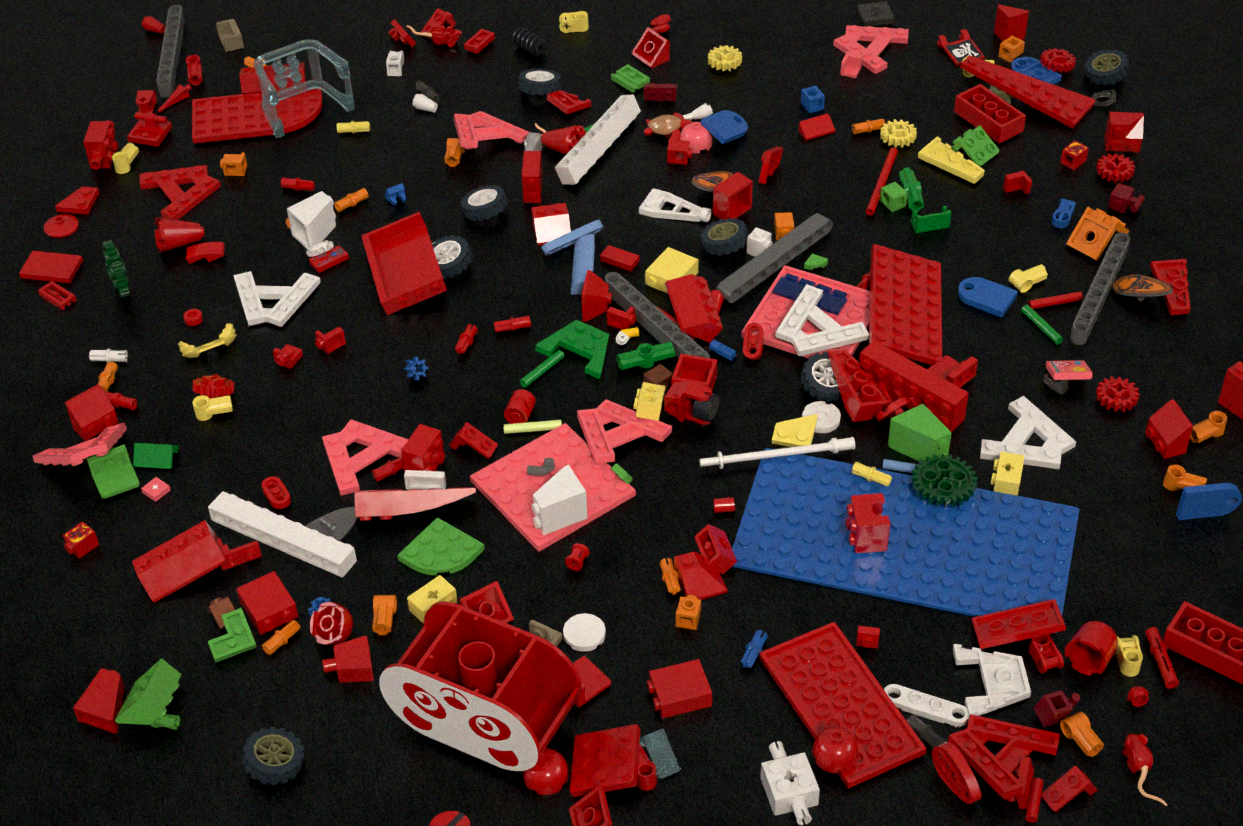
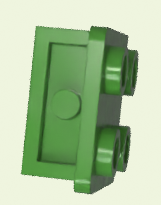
M980 125L973 131L971 129L963 134V138L959 136L953 141L954 145L951 148L954 152L963 148L979 167L999 153L998 147Z
M125 445L110 449L103 456L97 457L93 455L86 458L101 498L105 499L140 485Z

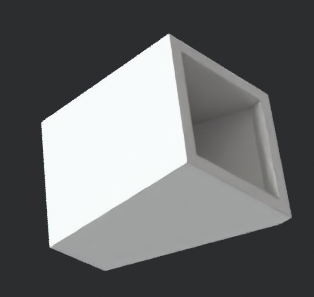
M321 191L287 208L292 236L307 249L312 245L322 242L336 227V215L333 211L334 202L332 198Z
M569 465L564 466L533 494V504H531L535 517L532 519L535 528H539L543 535L588 518L586 490Z

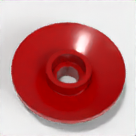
M56 215L46 221L44 232L54 238L66 237L77 230L79 223L77 218L72 215Z

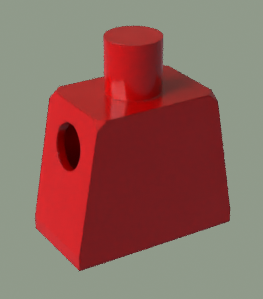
M367 636L335 645V658L322 660L324 673L337 671L340 682L374 681Z

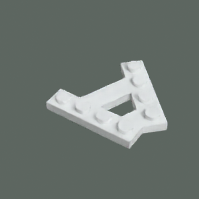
M251 271L234 275L248 326L269 322L282 327L320 284V277L304 273L292 287L256 286ZM260 299H280V301L273 308H263Z
M806 284L777 329L775 337L792 343L798 356H803L869 340V333L863 322L840 326L816 306L823 295V290ZM808 319L822 331L807 335L801 329Z
M1024 396L1009 403L1008 409L1019 420L1004 440L999 442L982 439L980 459L995 461V459L1000 458L1002 451L1025 455L1024 465L1060 469L1061 454L1071 450L1076 445V441ZM1033 432L1045 441L1042 447L1025 445Z

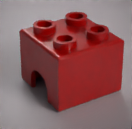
M882 493L852 495L851 503L847 504V515L849 518L845 519L846 529L851 531L849 533L850 546L854 545L855 553L881 552L888 549L890 520L888 515L882 516L883 504L885 503Z

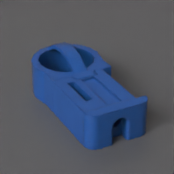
M1066 199L1060 200L1059 208L1056 209L1052 218V224L1055 227L1066 228L1069 226L1076 202Z

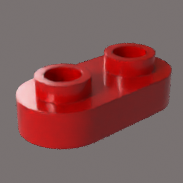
M750 323L745 328L743 353L749 360H757L763 351L764 330L758 323ZM753 332H758L756 336H752ZM752 349H756L754 354L750 353Z
M268 477L263 480L262 490L270 504L276 509L286 508L290 504L291 499L282 481L278 477Z

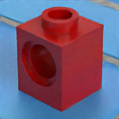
M670 139L667 148V163L687 165L688 159L692 158L690 141Z

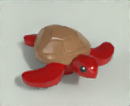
M680 113L662 115L652 120L647 119L646 124L648 128L644 130V134L650 135L655 132L670 137L672 140H680V129H683L692 121L684 119Z

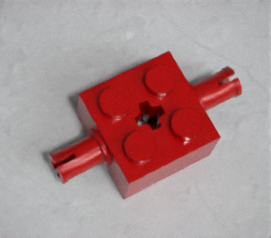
M112 121L90 122L83 141L90 168L97 170L99 168L111 167L112 156L118 151V142L115 141L114 123Z

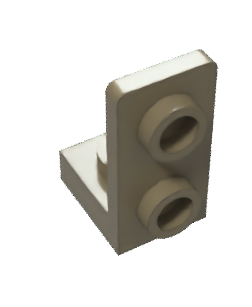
M534 620L529 622L530 633L544 638L556 647L563 639L562 633Z

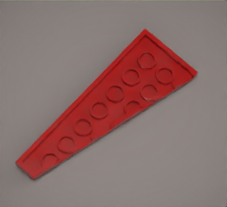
M971 55L960 66L965 71L1072 129L1093 107L1096 101L1087 96Z

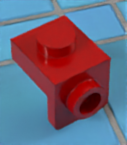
M1024 171L1005 175L1003 189L1006 193L1022 189L1025 194L1030 193L1032 180Z

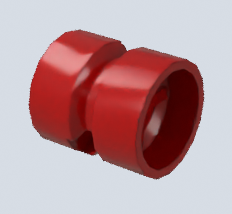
M522 389L514 391L504 411L506 420L511 424L526 423L536 403L534 395Z

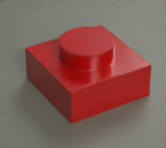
M858 626L856 646L878 648L880 628Z

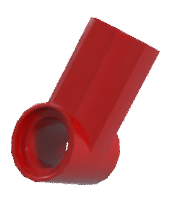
M190 55L186 58L188 81L195 86L203 81V69L200 57L198 55Z
M639 745L637 785L640 789L648 791L657 785L656 766L649 760L642 746Z

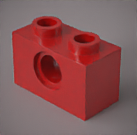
M708 524L694 536L706 567L724 574L737 562L724 531Z

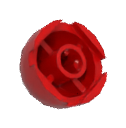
M332 602L322 603L319 605L320 608L317 612L314 611L311 616L310 632L315 636L318 643L326 645L340 644L350 636L353 629V618L349 610L341 604Z
M839 726L823 729L816 736L812 749L817 766L831 773L851 769L858 757L857 741L852 733Z
M545 748L537 763L532 768L524 770L526 786L530 790L532 788L537 791V794L551 795L559 792L565 782L567 783L568 765L564 757L556 750Z

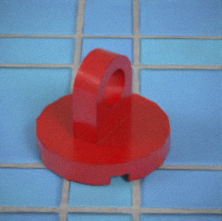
M908 396L901 397L889 404L885 411H879L875 418L878 422H881L888 417L893 418L904 413L902 409L911 400Z

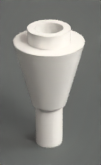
M704 103L692 111V113L683 115V117L689 120L702 119L712 115L713 112L711 106H707Z

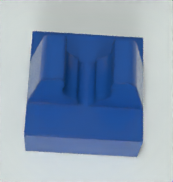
M403 184L386 190L385 197L393 206L397 205L396 198H400L402 203L405 202L406 197Z

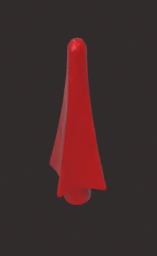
M180 84L157 111L162 112L171 105L190 97L188 92L192 87L189 84L184 87Z

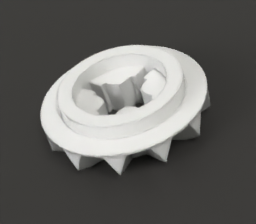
M328 240L319 242L309 247L306 253L310 257L322 254L333 248V242H328Z

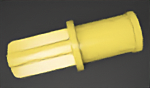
M368 121L337 123L338 133L352 132L355 134V132L370 130V123Z
M855 462L852 468V474L867 479L868 482L875 481L885 486H889L892 477L877 471L876 467L871 468Z

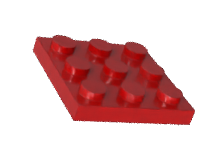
M637 724L575 735L570 793L573 797L587 795L598 785H603L604 792L637 786L640 728Z

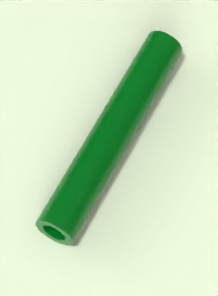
M1029 305L1023 306L1021 311L1055 344L1058 345L1063 341V337Z
M561 350L556 351L520 380V384L526 388L564 358V353Z

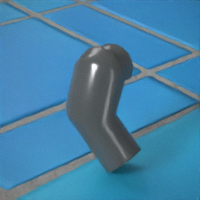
M545 458L542 466L528 465L527 475H547L555 469V460L553 458Z

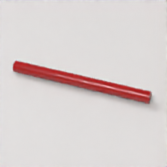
M891 148L866 209L867 215L872 216L876 210L881 196V187L885 186L898 153L896 148Z

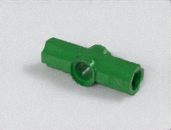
M903 168L899 172L901 187L907 192L909 209L918 212L921 208H924L921 183L916 180L913 170Z
M672 342L654 346L644 343L639 345L637 350L618 354V366L620 370L636 366L650 368L654 365L655 361L675 357V351Z

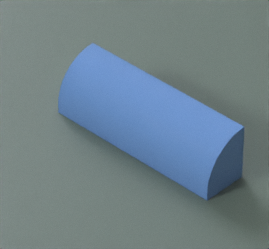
M594 234L581 236L574 244L571 294H582L587 270L594 271Z

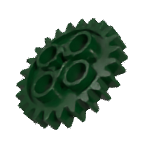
M112 240L102 242L103 255L106 261L105 266L110 279H112L114 288L118 290L121 297L130 295L129 282L126 276L127 271L122 258H120L118 249L115 248Z
M933 454V459L926 456L925 461L920 460L919 465H915V469L912 471V489L916 490L917 496L922 495V501L929 499V505L933 502H936V507L943 504L945 508H947L948 504L955 507L956 502L963 505V500L968 502L969 498L974 496V491H976V472L972 471V466H966L967 461L959 462L960 457L954 460L952 455L945 458L944 454H941V458H938Z

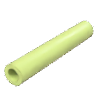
M561 420L504 424V434L554 430L561 426L562 423Z

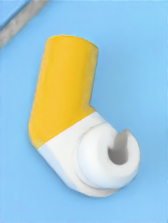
M638 327L621 330L616 336L617 343L624 345L631 337L639 336Z

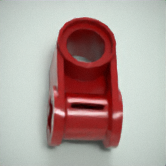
M141 90L137 92L136 104L139 107L138 113H153L157 100L155 90Z
M1049 634L1031 638L1028 650L1040 673H1046L1048 669L1055 667L1058 669L1063 668V657Z

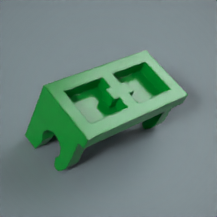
M947 206L942 207V213H932L924 216L917 215V211H913L911 224L916 233L949 228L951 211L947 210Z

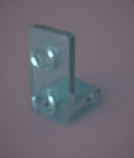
M664 729L640 738L639 745L642 747L646 745L650 758L656 766V773L659 779L680 771Z

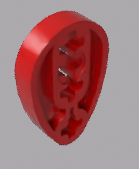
M950 742L936 746L932 751V759L935 769L944 783L967 804L980 800L981 791L977 780L959 749Z

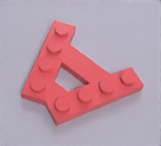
M856 25L846 26V34L835 39L834 46L845 54L847 52L861 54L862 65L876 74L886 69L888 64L878 57L879 54L889 43L908 44L909 30L903 28L861 27ZM857 41H872V43L865 48L857 43Z
M482 111L471 115L454 114V123L460 146L465 149L477 148L478 141L499 138H511L516 143H524L523 140H526L527 134L530 133Z
M605 400L596 409L577 410V418L595 464L615 462V454L612 448L644 435L663 442L672 432V426L660 421L636 417V411L609 400ZM609 422L621 425L606 432L603 427L604 424Z
M350 420L341 432L323 436V444L340 495L360 491L355 473L387 453L401 457V450L408 439L354 420ZM353 442L368 446L349 458L346 446Z
M125 423L106 427L98 437L66 449H46L33 455L35 463H43L44 465L52 463L53 465L62 464L64 466L71 464L75 466L83 463V459L95 454L97 457L103 456L108 453L109 449L113 448V445L118 442L117 440L127 430Z

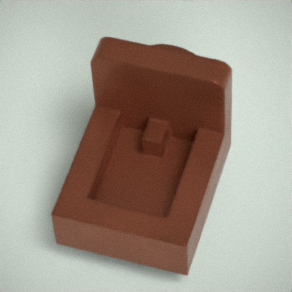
M219 597L210 602L211 605L208 608V612L212 614L221 630L225 628L221 615L235 609L229 597L224 599Z

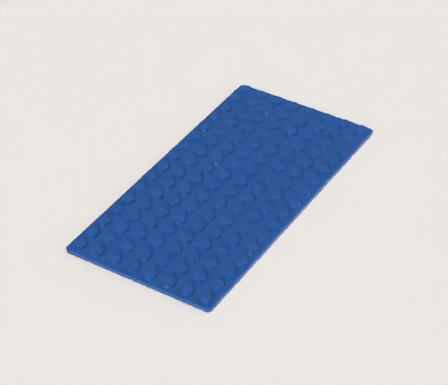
M802 454L761 459L732 548L737 560L732 567L974 617L1056 599L1062 615L1079 508L976 488L974 496L970 497L968 502L963 500V505L956 502L955 507H952L951 504H948L947 508L943 504L936 507V502L929 505V499L922 501V495H916V490L912 489V475L876 469L892 477L890 485L885 486L875 481L868 482L867 479L852 474L854 464ZM882 493L885 499L882 516L888 515L890 520L888 549L881 552L855 553L854 545L850 546L849 533L851 531L846 529L845 519L849 518L847 515V504L851 503L852 495Z

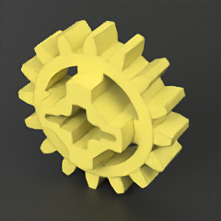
M720 45L719 48L714 47V50H710V53H708V64L712 68L716 67V70L721 69L725 71L728 69L731 71V68L736 69V66H740V63H742V53L739 52L738 48L734 49V46L729 48L728 45L723 47Z
M895 119L894 122L888 121L887 124H883L880 135L883 142H888L889 146L894 145V147L900 145L903 147V145L910 146V143H914L917 132L913 124L909 125V121L903 122V120L897 122Z

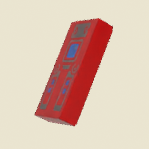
M339 245L310 258L309 261L314 269L320 273L348 260L349 255Z

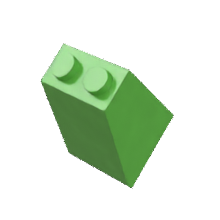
M924 404L891 418L888 441L890 448L917 461H925L926 456L933 459V454L938 458H941V454H944L945 458H948L951 432Z

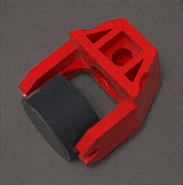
M692 381L674 382L664 397V406L667 413L676 417L680 422L688 419L702 425L710 424L713 421L720 404L719 395L712 393L708 386Z

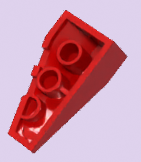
M846 350L828 352L845 409L853 422L870 420L879 411H884L889 404L893 403L886 388L872 380L873 376L870 373L866 374L860 368V363Z

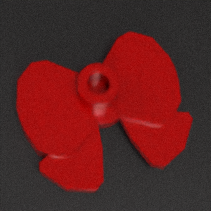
M668 14L661 15L652 20L651 26L656 27L651 29L657 33L668 31L670 26L667 23L671 20Z

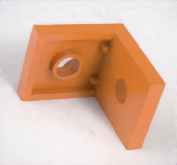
M1087 207L1066 244L1098 261L1114 232L1128 234L1129 230L1125 228V223L1114 216H1109L1098 208L1093 210ZM1094 232L1095 238L1092 241H1087V235Z

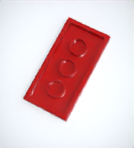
M1056 599L971 618L980 649L1066 630Z

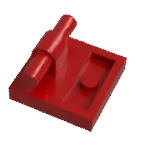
M136 112L135 119L140 120L127 136L128 142L158 147L172 128L171 122L167 121V117L157 116L155 113L146 112L144 114Z

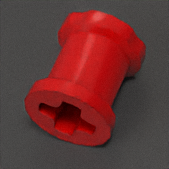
M574 544L571 555L565 560L566 566L575 571L581 570L583 567L582 562L590 554L589 549L583 544Z

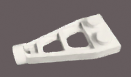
M652 189L639 207V214L654 218L708 222L711 217V209L701 208L669 192ZM665 202L676 205L672 211L661 210ZM682 207L690 210L689 213H681L679 211Z

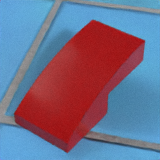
M207 242L187 248L186 260L191 264L203 258H206L208 262L224 256L225 244L223 242Z

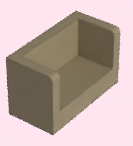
M234 19L216 23L218 36L226 52L244 48L242 35Z

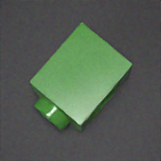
M894 182L881 187L880 201L893 212L906 206L907 192Z

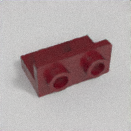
M645 84L644 100L676 101L677 84Z

